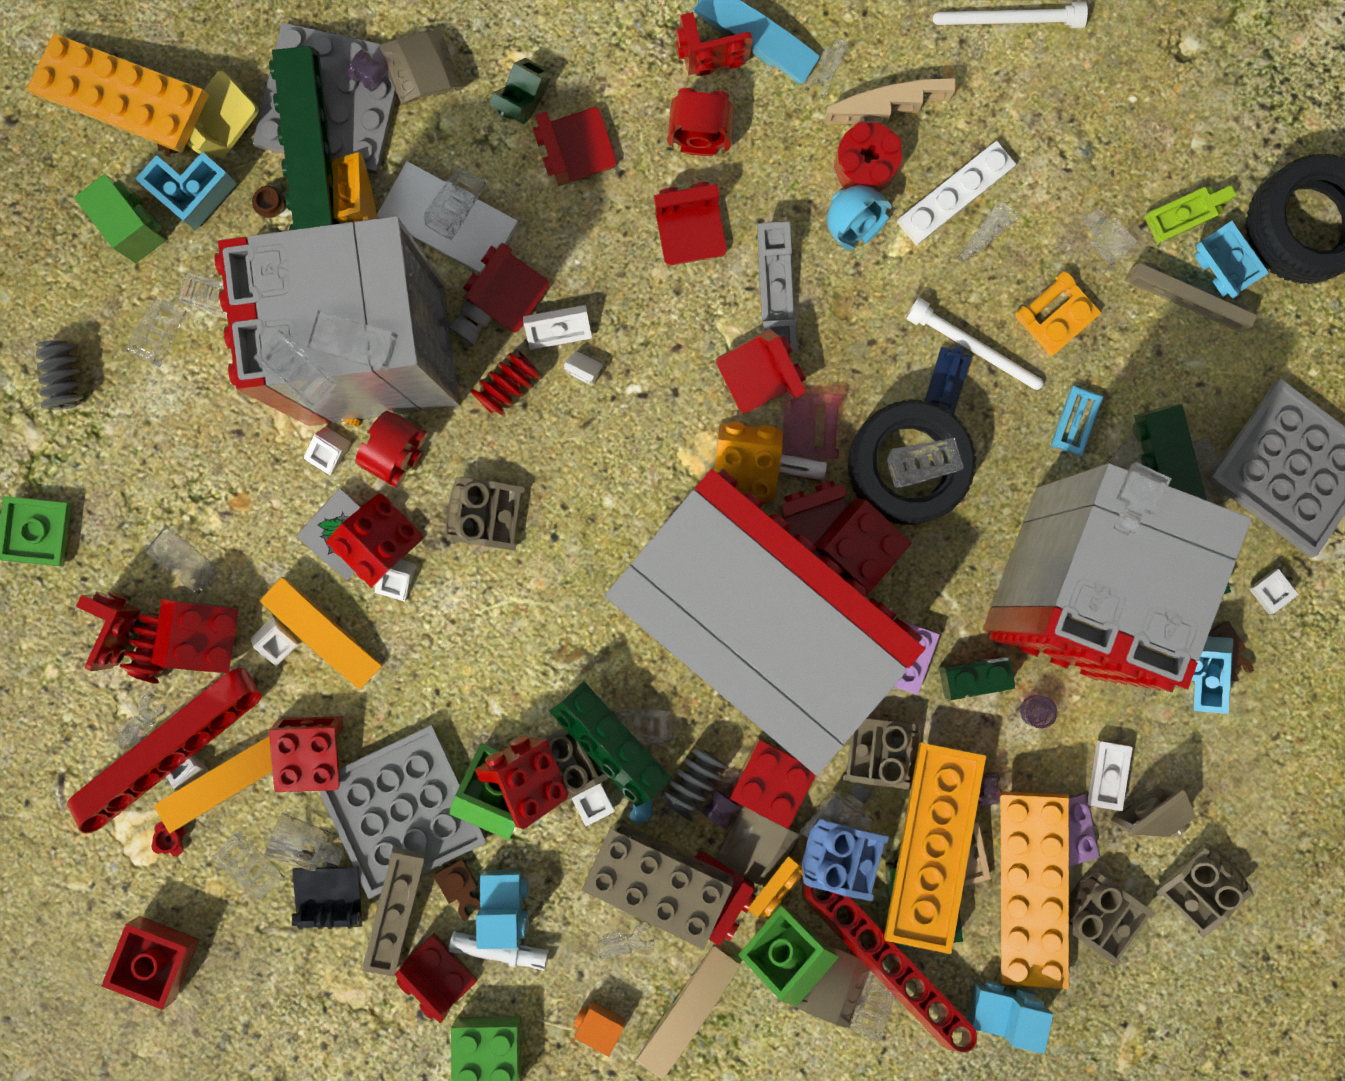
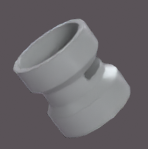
M465 301L460 308L461 314L458 318L451 321L448 328L465 341L475 345L480 338V330L483 327H487L492 318L472 303Z

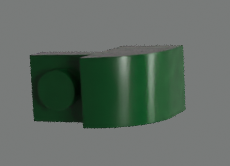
M527 58L515 62L505 87L493 92L489 105L495 107L501 116L515 119L525 124L542 100L553 72Z

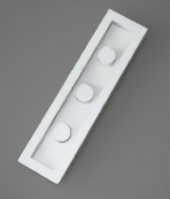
M996 140L901 216L897 223L913 243L918 246L1014 169L1016 163Z

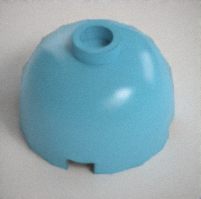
M855 185L841 189L833 196L828 209V230L845 250H854L856 247L853 244L862 238L863 243L866 244L880 232L889 218L885 212L887 208L891 209L892 205L873 187Z

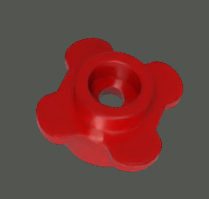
M162 821L157 823L154 827L155 833L151 845L153 852L157 854L171 853L172 856L182 854L184 851L182 841L183 836L187 833L186 827L182 826L169 834ZM167 836H171V842L167 841Z

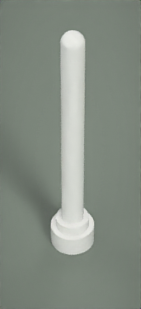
M1072 2L1071 5H1066L1065 9L937 12L933 15L932 19L936 25L1064 22V25H1070V28L1073 29L1085 28L1088 8L1086 2Z
M918 297L905 319L917 325L919 323L923 326L925 324L931 326L1035 390L1043 387V380L934 314V309L929 307L930 303L921 297Z

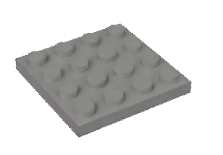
M281 22L275 49L311 46L319 51L332 159L360 152L363 155L367 172L379 174L397 97V92L389 78L379 48L381 44ZM269 73L253 145L256 148L284 154V146L280 145L277 135V128L281 126L280 114L276 112L273 102V95L277 93L276 81L272 79Z
M1279 379L1271 386L1207 480L1308 557H1315L1319 554L1345 515V426L1285 381Z
M434 724L340 768L339 789L319 791L353 866L359 869V879L368 899L380 894L382 891L392 847L425 853L422 874L488 841L482 828L449 814L461 782Z

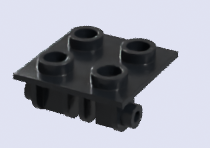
M313 867V870L308 868L292 869L296 913L292 914L293 927H297L299 930L311 927H318L319 930L324 927H328V929H333V927H347L348 929L362 927L358 867Z

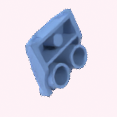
M820 819L809 833L802 860L804 884L847 897L873 901L872 889L884 843L888 842L889 837L877 832Z

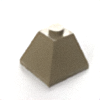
M1161 782L1111 819L1115 826L1133 835L1170 837L1172 835L1178 836L1185 832L1190 826L1189 822L1196 817L1185 791Z

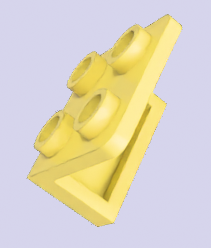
M218 71L204 89L209 94V97L187 143L199 154L203 152L204 154L208 153L224 159L257 116L259 109L227 73Z

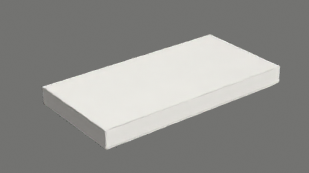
M406 161L377 213L378 219L398 216L413 238L480 273L485 265L481 262V259L489 247L492 245L496 248L501 242L507 245L519 224L516 219Z

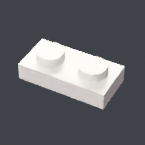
M586 305L523 316L530 350L592 338Z
M1097 741L1087 801L1088 805L1123 811L1133 747Z

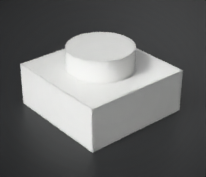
M1273 569L1249 588L1268 614H1274L1299 595L1279 569Z
M602 783L572 798L585 826L615 812Z

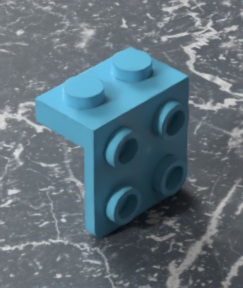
M1233 220L1195 245L1198 249V252L1194 254L1195 258L1204 270L1210 267L1217 277L1214 278L1213 283L1223 297L1229 293L1232 298H1235L1242 290L1269 273Z

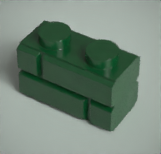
M996 656L939 667L944 697L948 700L1015 689L1009 656Z

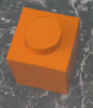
M591 1000L587 1009L581 1007L572 1025L577 1027L574 1038L609 1057L624 1029L625 1018Z

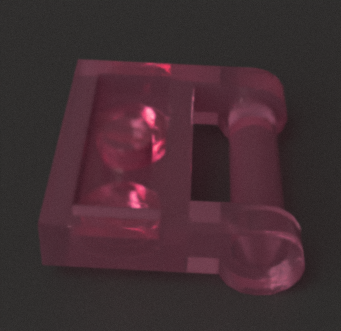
M785 392L782 454L800 458L839 459V449L836 448L838 406L842 405V395L804 393L794 398L789 392ZM816 405L826 406L823 448H814Z

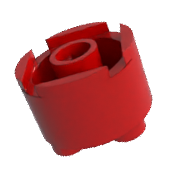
M692 88L679 89L677 96L671 101L667 136L668 144L673 147L674 143L681 146V152L696 156L716 155L717 149L723 147L724 152L728 151L731 147L734 106L729 101V94L724 91L705 93L697 92Z
M874 122L855 124L841 139L834 159L835 173L843 188L864 185L873 187L879 192L887 188L893 181L902 161L901 140L898 135L882 124ZM865 156L871 158L870 163L864 162Z
M384 411L367 433L371 436L367 445L363 442L361 443L356 455L355 464L389 485L398 488L406 476L405 471L408 467L415 468L421 460L423 452L419 448L426 441L428 432L396 413Z

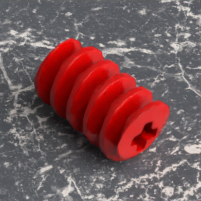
M518 349L519 357L512 353L507 355L510 366L502 362L498 363L501 371L500 375L493 371L489 372L491 384L484 380L479 381L482 392L475 389L470 390L471 394L491 414L495 412L503 416L505 414L502 407L503 403L511 407L514 406L511 398L512 394L520 398L524 396L520 388L521 385L532 389L533 386L529 378L542 379L537 368Z
M150 612L149 614H138L137 618L144 622L145 625L133 627V631L140 635V639H129L128 642L136 647V651H125L124 655L131 659L132 662L120 664V668L133 678L159 684V680L152 674H162L164 669L151 663L159 614Z

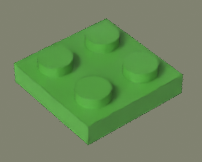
M3 496L0 517V560L64 567L72 503Z

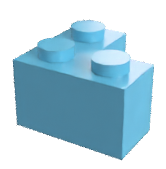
M203 152L181 176L156 155L135 178L195 231L238 184Z
M1208 636L1200 659L1196 661L1198 664L1191 680L1195 681L1194 711L1229 714L1233 638Z
M522 869L484 870L481 873L480 910L476 915L477 949L517 948L521 938H525L526 931L529 930V912L523 911V898H528V878H523Z
M985 980V984L974 982L966 1020L974 1029L1003 1036L1012 1047L1045 1054L1053 1013L1044 1005V1001L1038 999L1035 992L1027 989L1017 988L1016 992L1005 990V986L998 982Z

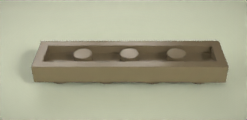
M1139 262L1129 270L1125 279L1126 282L1240 333L1253 327L1257 318L1256 314L1248 311L1249 308L1246 305L1238 302L1229 303L1222 300L1215 291L1209 289L1200 290L1190 285L1189 280L1181 276L1174 275L1171 277L1160 272L1161 269L1152 263L1144 262L1142 264Z
M392 847L362 971L395 977L425 853Z

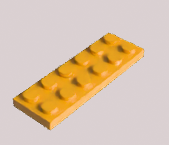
M53 33L26 89L35 96L180 153L183 152L209 97V94L201 88Z
M919 742L885 929V941L952 954L986 760L985 755Z
M1001 791V984L1069 990V794Z

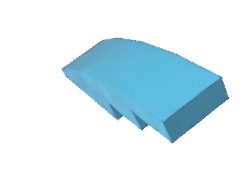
M698 0L692 10L725 37L751 32L753 38L751 52L769 67L774 65L798 84L805 82L820 57L795 36L741 0Z

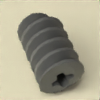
M67 341L36 343V346L41 347V349L36 351V358L44 360L37 364V370L45 373L38 377V382L46 386L41 388L39 392L40 396L48 398L41 402V408L63 410L77 407L74 405V402L83 399V395L73 393V389L81 387L82 382L72 380V376L81 374V370L71 368L70 364L80 360L77 356L69 355V351L78 349V344Z
M693 748L691 751L697 759L695 761L690 759L684 760L689 770L678 769L676 771L682 779L681 782L669 781L674 792L662 791L663 796L667 800V805L689 821H692L693 818L688 810L699 812L700 810L696 799L701 801L708 799L703 788L712 791L715 789V785L710 778L722 779L723 775L718 767L729 769L725 763L704 749Z

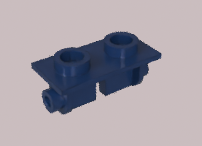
M941 347L925 400L930 403H936L937 406H943L944 409H948L954 415L972 356L964 354L965 350L958 347H953L952 350Z

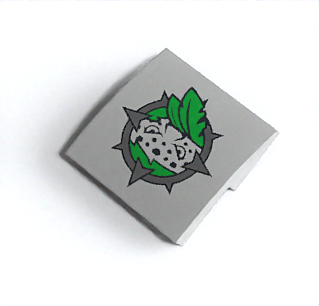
M339 487L296 536L332 569L348 580L355 571L341 557L334 553L326 541L343 521L362 506Z

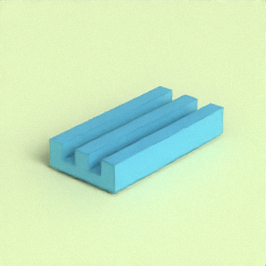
M1072 386L1050 446L1062 449L1061 451L1073 453L1078 457L1083 456L1104 396ZM1077 395H1080L1081 398L1075 411L1067 437L1065 439V442H1062L1061 439L1064 434L1066 425L1068 423ZM1088 399H1091L1093 402L1078 444L1073 446L1072 443Z

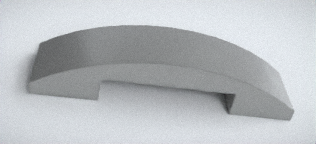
M790 221L757 224L763 332L771 329L780 337L784 335L792 351H797L791 271Z

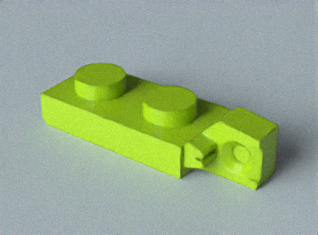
M1232 185L1215 193L1212 187L1206 188L1205 186L1147 213L1144 218L1158 245L1216 218L1219 214L1223 213L1221 206L1232 201L1237 195Z

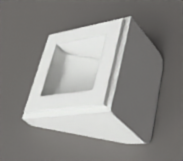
M574 352L565 362L564 369L567 374L592 386L603 369V365L580 352Z
M324 427L314 434L304 459L328 475H332L348 451L351 442L330 428Z
M401 559L376 584L374 593L405 602L415 573L416 564Z
M274 617L268 620L251 637L253 648L275 666L299 645V642Z
M193 755L166 776L173 789L179 790L206 774L209 770Z

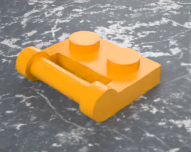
M1062 271L1056 276V282L1027 307L1022 306L1015 312L1020 323L1051 357L1101 314L1099 309L1076 285L1073 277L1066 271ZM1064 291L1070 299L1039 324L1035 316Z
M787 857L748 907V910L757 918L765 917L768 920L774 914L783 898L803 876L802 862L796 857Z

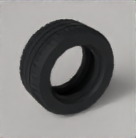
M1318 153L1316 155L1303 156L1288 163L1260 185V188L1257 189L1249 204L1250 209L1247 211L1248 217H1246V222L1248 224L1246 225V230H1248L1247 236L1250 238L1249 244L1252 245V249L1261 262L1265 264L1267 270L1270 269L1271 273L1277 274L1278 277H1283L1287 281L1291 280V282H1298L1299 284L1324 282L1345 273V158H1339L1338 155L1334 154L1323 155ZM1312 189L1325 194L1336 204L1341 214L1342 232L1337 245L1332 250L1317 251L1304 246L1293 236L1287 224L1286 207L1291 194L1295 190Z
M903 400L878 410L858 430L849 450L848 475L857 498L867 500L889 522L900 525L922 524L949 513L964 499L975 475L976 456H974V453L976 452L975 448H973V441L970 439L971 436L967 433V428L962 425L963 423L957 419L958 417L955 414H951V411L926 400ZM899 429H915L928 434L938 444L943 454L944 472L941 481L930 495L923 498H907L894 493L884 484L878 472L877 454L880 445L888 434Z

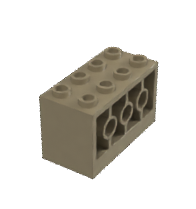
M617 820L609 829L581 891L697 947L705 949L732 889L734 876Z

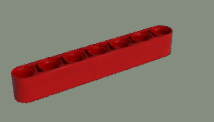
M236 668L229 671V674L226 673L76 792L68 800L67 806L79 831L87 834L101 829L188 758L256 706L261 700L262 694L249 672L245 668Z
M806 884L802 885L801 893L804 901L944 1048L962 1053L969 1052L974 1048L977 1042V1034L974 1027L893 942L884 940L885 933L850 897L825 891L824 898L819 900L814 895L813 887H809ZM841 906L848 913V919L844 924H841L836 916L837 910ZM864 930L869 933L871 938L867 948H864L859 940L860 934ZM887 954L893 959V968L889 972L883 968V959ZM910 979H913L916 983V991L912 996H909L906 992V983ZM933 1003L939 1008V1015L934 1021L929 1015V1009ZM958 1027L961 1030L962 1039L956 1045L952 1036L954 1030Z

